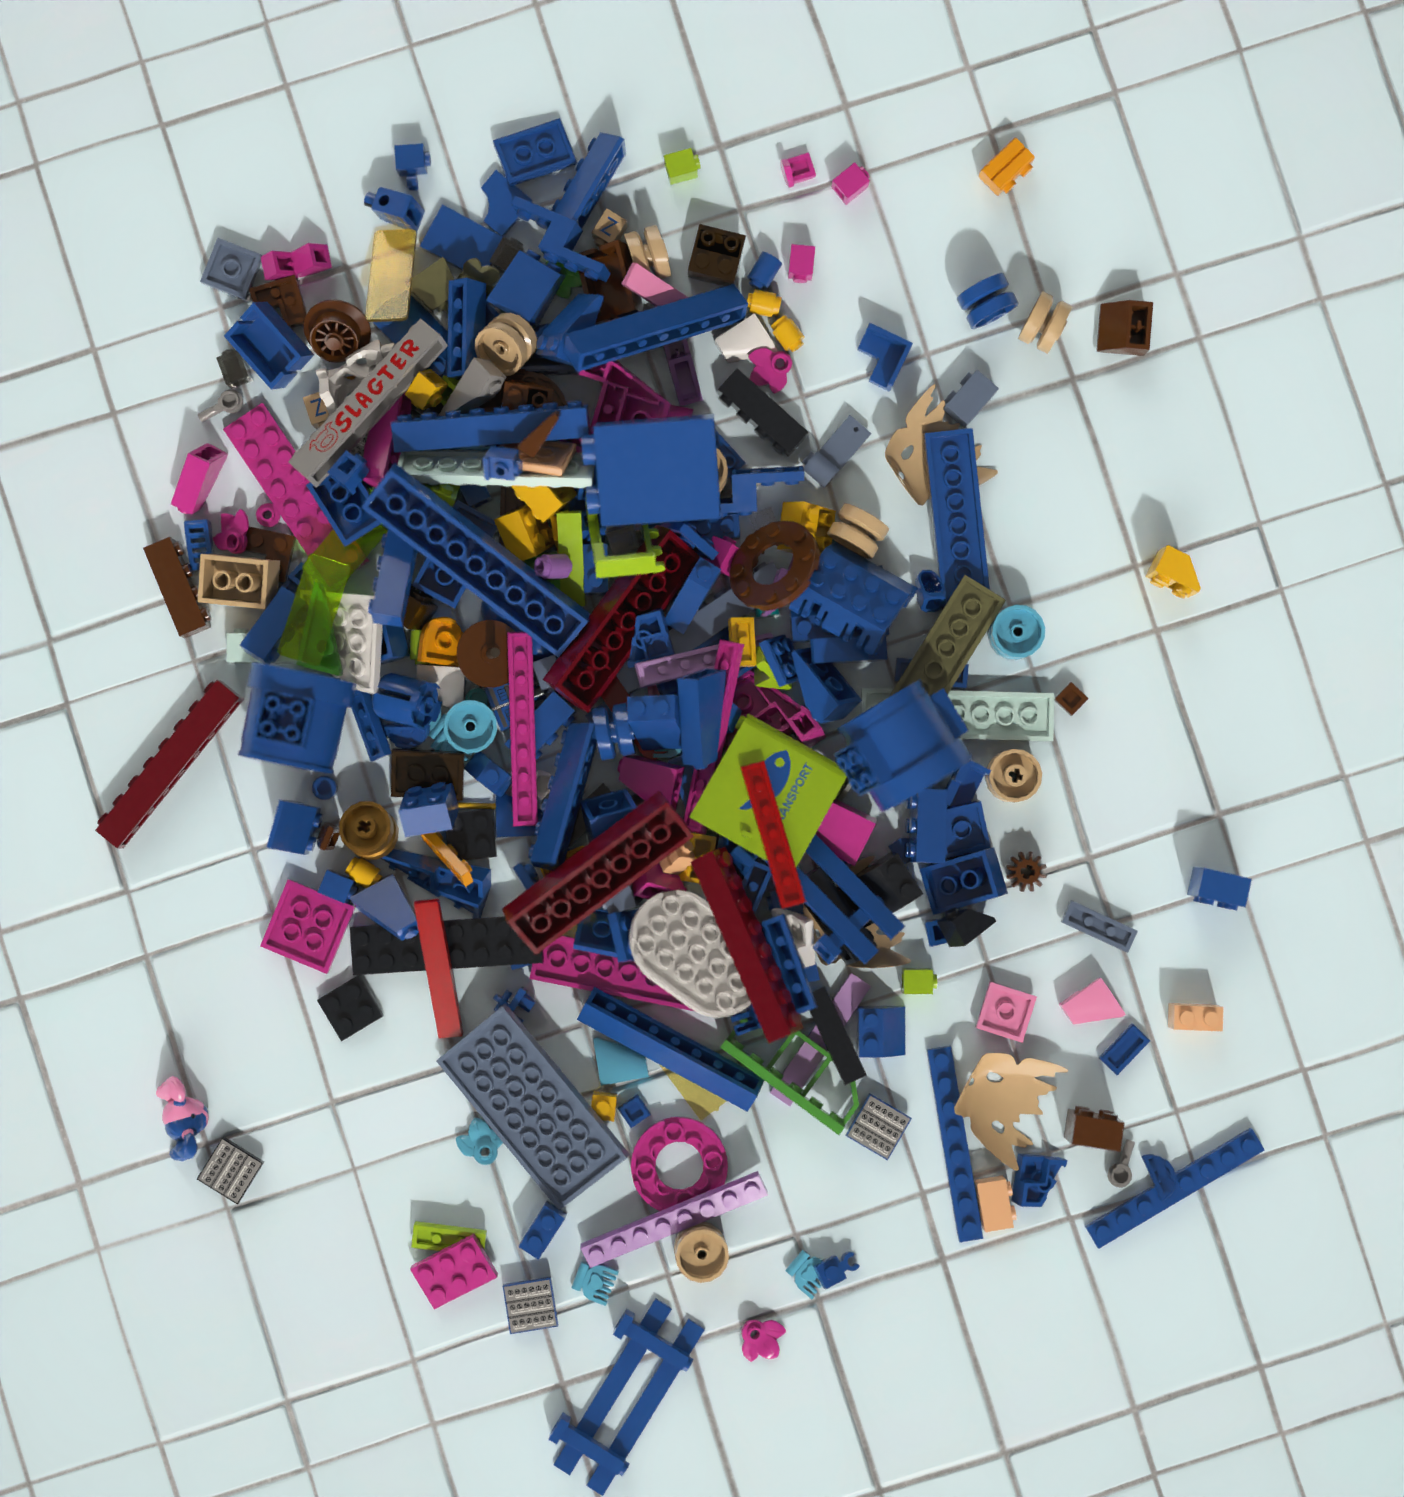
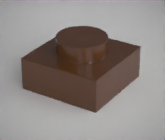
M1070 682L1054 698V701L1070 716H1073L1089 698Z

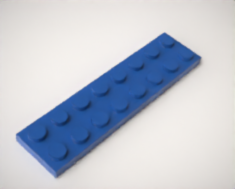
M973 428L924 434L938 573L946 592L944 607L964 575L990 590Z

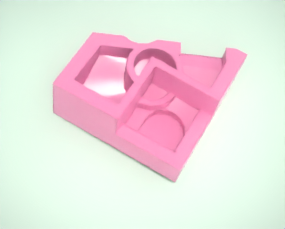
M1100 977L1059 1004L1073 1025L1120 1018L1126 1015Z

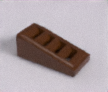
M558 410L553 412L518 444L517 449L531 458L535 457L560 418L561 412Z
M325 822L322 825L316 842L319 849L333 850L340 836L339 826L329 822Z

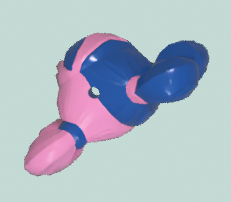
M172 1076L157 1088L156 1095L168 1101L163 1109L162 1121L167 1135L178 1141L170 1150L169 1155L173 1160L182 1162L196 1155L198 1145L194 1136L207 1126L209 1114L202 1101L185 1097L186 1092L183 1083L177 1077Z

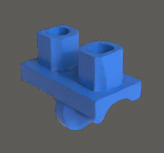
M522 986L510 1002L508 1000L513 993L506 990L503 996L494 995L493 999L498 1002L494 1011H497L506 1003L513 1013L518 1006L529 1013L536 1000ZM516 1015L521 1023H523L524 1020Z

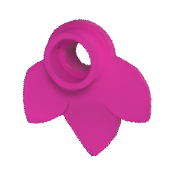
M760 348L748 355L750 361L756 365L750 374V380L757 386L769 384V388L774 394L785 387L787 373L792 367V359L788 353L784 351L772 352L768 348ZM779 358L784 361V365L781 368L776 366V360Z
M239 509L235 516L226 513L221 514V532L213 537V541L218 549L222 551L229 550L233 554H241L245 551L249 521L244 510Z
M758 1320L747 1321L741 1331L744 1339L742 1353L745 1358L750 1362L754 1361L758 1355L766 1359L777 1358L780 1349L776 1340L786 1333L785 1328L774 1320H768L763 1323ZM752 1331H758L757 1334L753 1336L750 1335Z

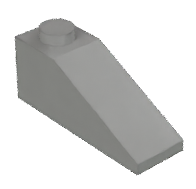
M474 357L438 416L446 415L445 412L459 410L460 414H469L470 410L477 409L493 399L501 390L507 377L490 360Z

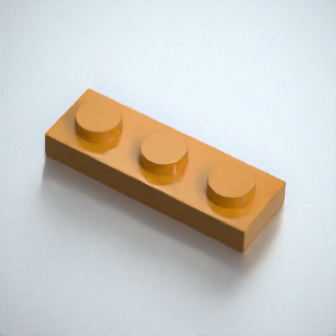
M440 832L421 835L422 840L465 887L473 882L470 873L472 868L466 860H459L457 857L458 853L450 843L446 845L442 841L443 836Z

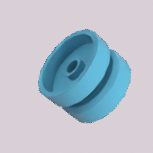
M1013 605L997 614L988 629V639L992 649L999 656L1009 660H1019L1032 655L1041 647L1045 639V625L1042 617L1036 610L1026 605ZM1019 629L1021 634L1015 636L1013 630Z
M466 700L455 704L447 712L444 720V734L448 742L456 750L464 753H477L486 749L494 740L497 732V720L493 711L484 703L475 700ZM468 722L475 724L473 731L467 730L466 724Z

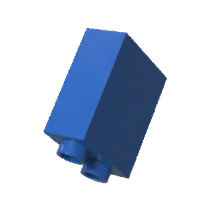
M714 414L597 422L593 426L594 435H582L584 465H596L598 484L586 487L588 514H600L601 526L720 518L721 504Z

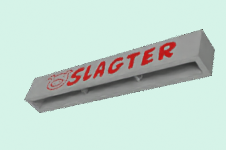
M422 319L411 326L408 333L392 347V350L383 360L376 364L372 372L360 381L359 386L343 400L334 413L327 417L321 427L311 434L309 440L293 454L288 462L317 488L329 475L327 472L346 450L350 452L408 390L418 372L426 370L448 345L441 335Z

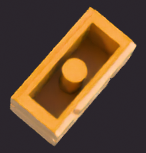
M1014 138L980 170L978 176L996 196H999L1003 191L1007 194L1016 185L1014 180L1020 175L1025 177L1033 169L1031 164L1035 157L1017 138Z

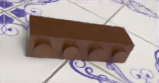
M167 537L143 547L179 637L187 638L211 628L209 621L212 620V617L207 607L203 608L202 603L198 602V585L194 586L191 579L194 576L189 563L185 564L182 555L185 552L179 541L176 542L171 537Z

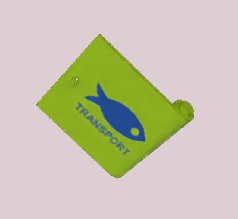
M749 713L746 717L741 715L735 726L738 729L737 734L689 818L767 861L740 770L742 766L764 760L793 860L797 867L847 776L833 760Z

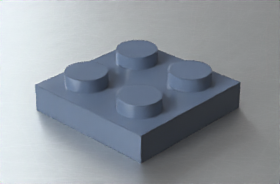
M217 238L200 282L247 301L250 293L249 288L253 286L262 263L261 256L263 255Z

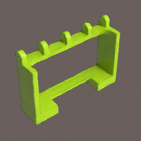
M585 491V508L596 578L664 571V563L655 562V556L662 554V548L651 545V539L657 538L659 532L656 528L649 529L648 523L642 524L647 553L605 557L598 515L588 514Z

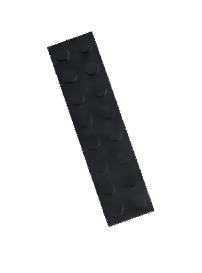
M505 916L443 920L452 969L544 963L543 950L535 955L509 925ZM380 925L350 927L353 975L426 971L419 932L413 938L401 941Z

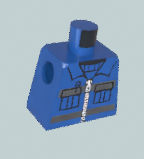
M380 187L376 194L368 192L364 198V205L370 207L381 220L417 233L425 211L413 196Z
M509 683L499 687L484 688L500 730L502 732L509 730ZM540 684L534 686V702L545 698Z

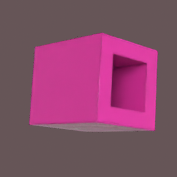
M854 162L832 180L831 188L847 205L868 188L870 176L864 167H858Z
M791 244L788 279H793V282L807 283V280L812 281L815 246Z
M713 535L711 541L714 545L712 547L719 553L714 560H705L720 568L722 574L729 576L732 560L739 549L735 546L737 542L727 536H723L721 539Z

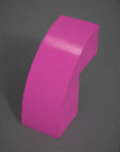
M307 243L292 252L270 251L261 256L265 280H278L291 275L300 278L332 268L327 244Z

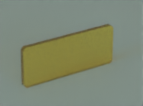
M378 230L374 233L365 318L368 322L405 321L408 319L417 240L415 230Z

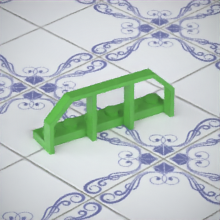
M742 1019L738 1022V1024L747 1022L748 1019ZM733 1029L720 1048L837 1135L841 1134L845 1124L859 1107L856 1082L850 1083L854 1104L844 1118L833 1111L830 1114L822 1109L824 1104L812 1096L810 1099L806 1097L817 1079L832 1061L828 1051L799 1030L788 1036L765 1067L763 1065L764 1060L754 1052L749 1055L743 1050L745 1046L734 1038L736 1033ZM795 1035L827 1057L805 1089H802L793 1081L791 1084H788L782 1079L784 1075L773 1067Z

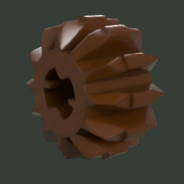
M1030 851L1027 853L1026 858L1023 852H1018L1019 861L1012 856L1010 860L1014 863V866L1006 865L1005 867L1007 870H1012L1011 874L1006 875V879L1015 878L1011 886L1016 887L1020 883L1019 891L1021 892L1025 891L1026 885L1030 892L1034 891L1033 883L1041 887L1043 884L1038 878L1047 877L1045 873H1040V870L1047 867L1046 864L1037 865L1042 858L1037 856L1033 859V852ZM1028 865L1031 875H1026L1023 878L1024 874L1021 873V869L1026 868Z

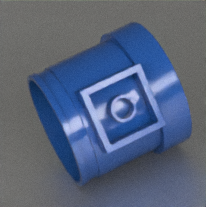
M252 662L247 687L252 689L238 756L333 774V766L337 758L347 708H352L357 684L304 671Z
M918 680L837 728L847 745L834 753L838 766L845 772L851 788L857 792L858 796L869 792L881 812L927 789L973 759L960 737L969 730L944 688L929 695L922 686L921 680Z

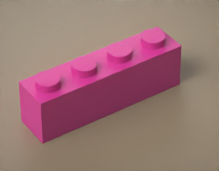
M405 393L368 432L363 458L367 460L366 466L370 472L362 481L371 487H376L394 463L398 464L401 452L394 453L391 423L397 419L398 415L412 413L413 404Z

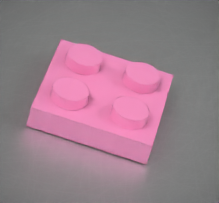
M989 981L975 1028L1023 1043L1037 996Z

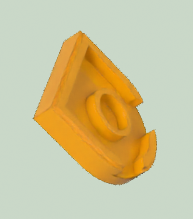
M436 617L429 620L423 626L420 633L417 661L448 667H459L456 650L459 639L464 632H462L456 620L450 617Z

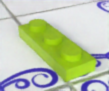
M415 1221L411 1248L441 1251L475 1234L485 1251L487 1230Z

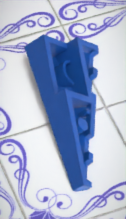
M393 849L387 856L381 858L389 863L388 868L393 871L396 869L401 870L408 875V880L438 898L441 895L454 902L455 908L461 909L463 907L473 913L472 918H481L491 888V869L470 865L473 882L465 887L440 858Z

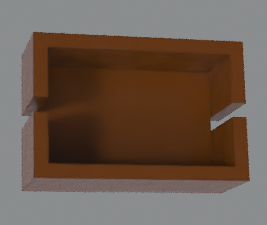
M615 240L599 246V250L592 248L579 253L604 264L610 272L607 282L599 279L593 281L587 278L583 272L579 271L584 294L604 296L595 325L644 311L641 297L622 285L633 263L628 244Z

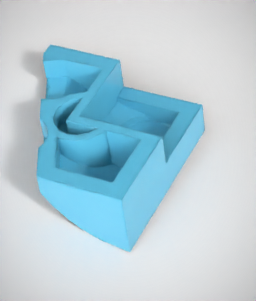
M598 1037L593 1038L601 1086L649 1077L645 1056L622 1044L602 1040Z

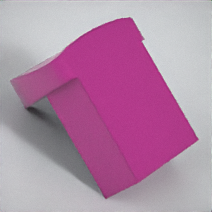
M809 152L780 160L782 174L789 188L794 187L796 183L816 177Z

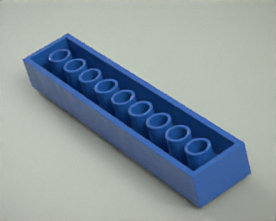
M396 463L393 464L362 505V509L555 656L559 657L588 623L590 613L548 580L537 576L535 570Z

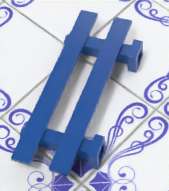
M815 834L805 852L860 909L848 919L797 866L796 870L806 900L805 903L834 932L829 937L826 934L821 936L812 948L830 965L842 952L840 948L845 944L865 965L879 950L862 934L860 929L872 920L892 940L905 925L885 906L882 898L874 895ZM739 845L730 854L734 867L743 876H746L756 864L754 860L759 857Z
M657 1298L653 1301L641 1323L635 1321V1313L626 1308L613 1331V1335L620 1340L624 1335L630 1338L625 1349L577 1427L571 1425V1417L562 1412L549 1435L548 1440L556 1445L559 1440L566 1443L554 1462V1466L568 1475L572 1473L583 1454L599 1464L586 1486L602 1496L614 1477L618 1476V1474L623 1476L630 1464L626 1461L628 1454L679 1371L684 1370L687 1372L694 1360L690 1357V1353L705 1328L688 1318L673 1344L657 1335L672 1310L671 1307ZM648 1349L662 1358L663 1361L608 1448L593 1437Z

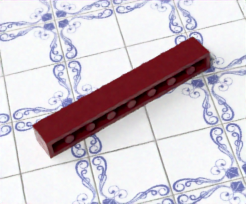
M212 681L206 686L203 691L205 695L200 701L196 700L188 710L190 713L185 720L181 719L173 728L175 732L172 736L165 738L158 746L159 752L155 757L151 756L144 763V770L139 776L135 775L127 785L129 789L125 794H120L112 803L113 809L109 813H104L98 820L97 824L99 826L95 831L117 849L124 848L243 702L244 698L223 681Z
M726 847L713 850L690 861L768 1044L804 1029L801 1017L794 1007L791 994L785 986L781 971L772 956L771 947L766 942L761 924L754 914L751 901L747 898L742 886V880L735 870L732 857Z

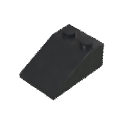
M893 851L856 874L874 895L882 898L885 906L892 913L923 895V892L898 853ZM838 886L837 889H840L845 894L849 906L857 912L860 908ZM870 920L864 927L866 928L874 922Z

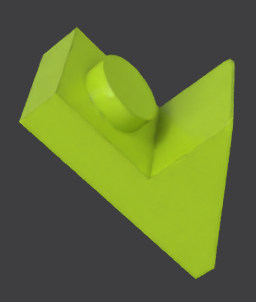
M760 645L757 646V668L754 670V685L783 690L791 689L792 683L782 687L778 686Z

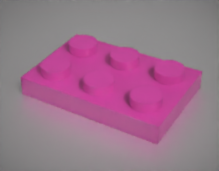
M475 1234L411 1265L410 1271L434 1309L494 1280L498 1276V1272Z

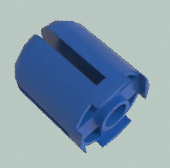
M395 673L385 674L380 678L379 690L385 691L390 696L378 693L372 694L373 711L378 717L422 730H427L425 727L431 721H437L442 701H438L437 688L440 689V687L436 683Z

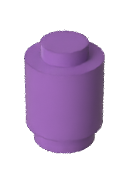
M544 554L535 560L534 569L536 575L543 579L567 578L572 571V562L566 554Z

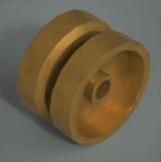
M360 801L351 805L343 813L339 822V835L342 842L358 857L366 860H378L387 856L395 848L398 841L399 828L396 820L380 804L372 801Z

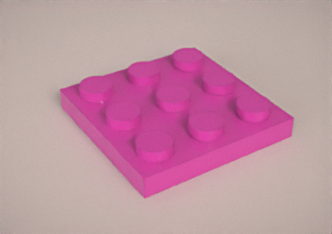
M288 879L260 947L328 974L356 906L342 903L318 893V890Z

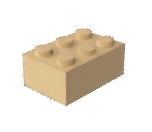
M201 554L198 602L266 609L278 592L280 560L221 554Z

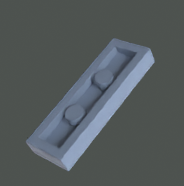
M1070 900L1061 920V923L1127 953L1138 932Z

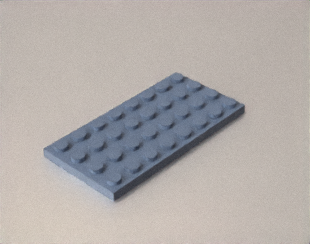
M506 1003L436 1060L558 1210H561L630 1155Z

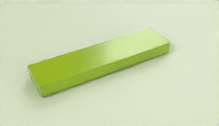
M557 511L559 554H566L572 562V571L567 578H560V590L580 606H586L581 511Z

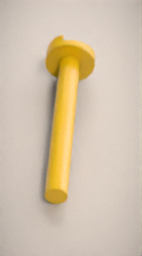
M458 802L459 808L496 809V803Z

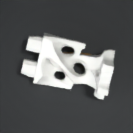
M374 340L346 358L345 365L328 371L326 369L316 370L319 379V395L323 399L329 415L334 413L342 404L346 395L353 392L359 386L360 381L372 372L376 364L385 358L395 343L381 345L380 340ZM365 358L367 362L365 364H358L357 360Z

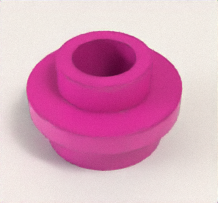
M271 503L261 505L256 512L257 521L264 527L275 526L281 517L275 506ZM271 511V518L265 519L264 513Z

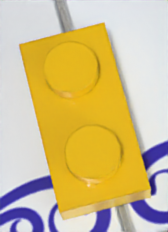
M754 617L729 618V641L744 644L740 667L756 666Z

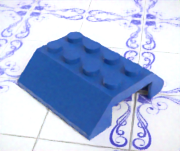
M834 542L823 550L820 555L818 569L813 571L809 579L810 585L798 598L791 602L789 609L797 614L803 609L801 616L807 618L811 614L814 604L820 605L821 608L815 617L814 624L819 626L826 616L822 628L839 638L847 628L843 636V640L846 642L851 640L857 627L862 629L863 632L857 641L856 648L861 650L868 637L871 636L864 648V652L873 657L882 645L885 633L901 609L908 606L918 588L839 543Z
M785 914L761 922L763 935L771 947L772 956L781 971L782 979L791 994V1000L798 1014L817 1008ZM752 1004L746 1008L747 1012L735 1014L730 1018L732 1023L745 1018L748 1019L747 1022L733 1026L736 1036L762 1028Z

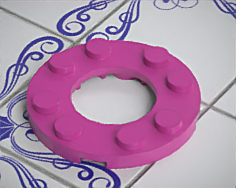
M670 1117L650 1126L637 1141L631 1159L632 1178L638 1193L646 1203L658 1211L724 1185L728 1172L726 1151L718 1135L706 1124L688 1117ZM674 1142H686L694 1146L703 1160V1172L699 1180L685 1189H673L665 1185L659 1179L656 1171V1159L659 1152L666 1145Z

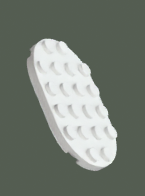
M675 890L653 896L638 909L630 927V949L637 966L650 980L695 1012L709 1017L731 1016L741 1012L751 1004L706 900L688 891Z

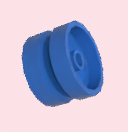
M1004 273L995 274L974 284L957 297L956 300L962 310H971L966 317L971 329L985 326L1018 306L1019 302L1013 292H1004L1009 285Z
M627 703L613 706L612 721L605 707L592 709L601 760L615 758V743H618L620 754L623 757L636 755L635 735L627 721Z

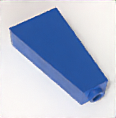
M705 668L677 678L683 764L692 765L694 769H705L708 767V764L717 761L726 670Z

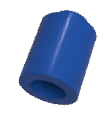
M762 252L747 276L750 280L749 285L757 290H762V288L768 289L782 266L781 261L767 252Z

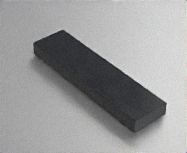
M822 987L812 992L817 1008L809 1010L844 1086L866 1076L863 1065L826 988Z

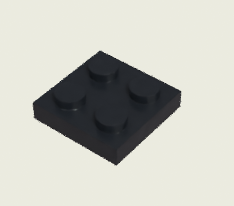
M493 809L459 812L453 829L446 830L447 845L450 843L454 847L460 861L463 859L472 860L498 857Z
M360 975L317 1000L341 1042L384 1016Z

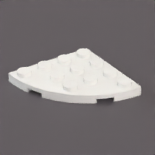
M300 590V598L305 600L309 606L312 590ZM325 591L343 670L342 676H333L357 684L356 690L379 694L378 684L380 682L383 625L373 623L372 615L368 614L369 601L374 599V596Z

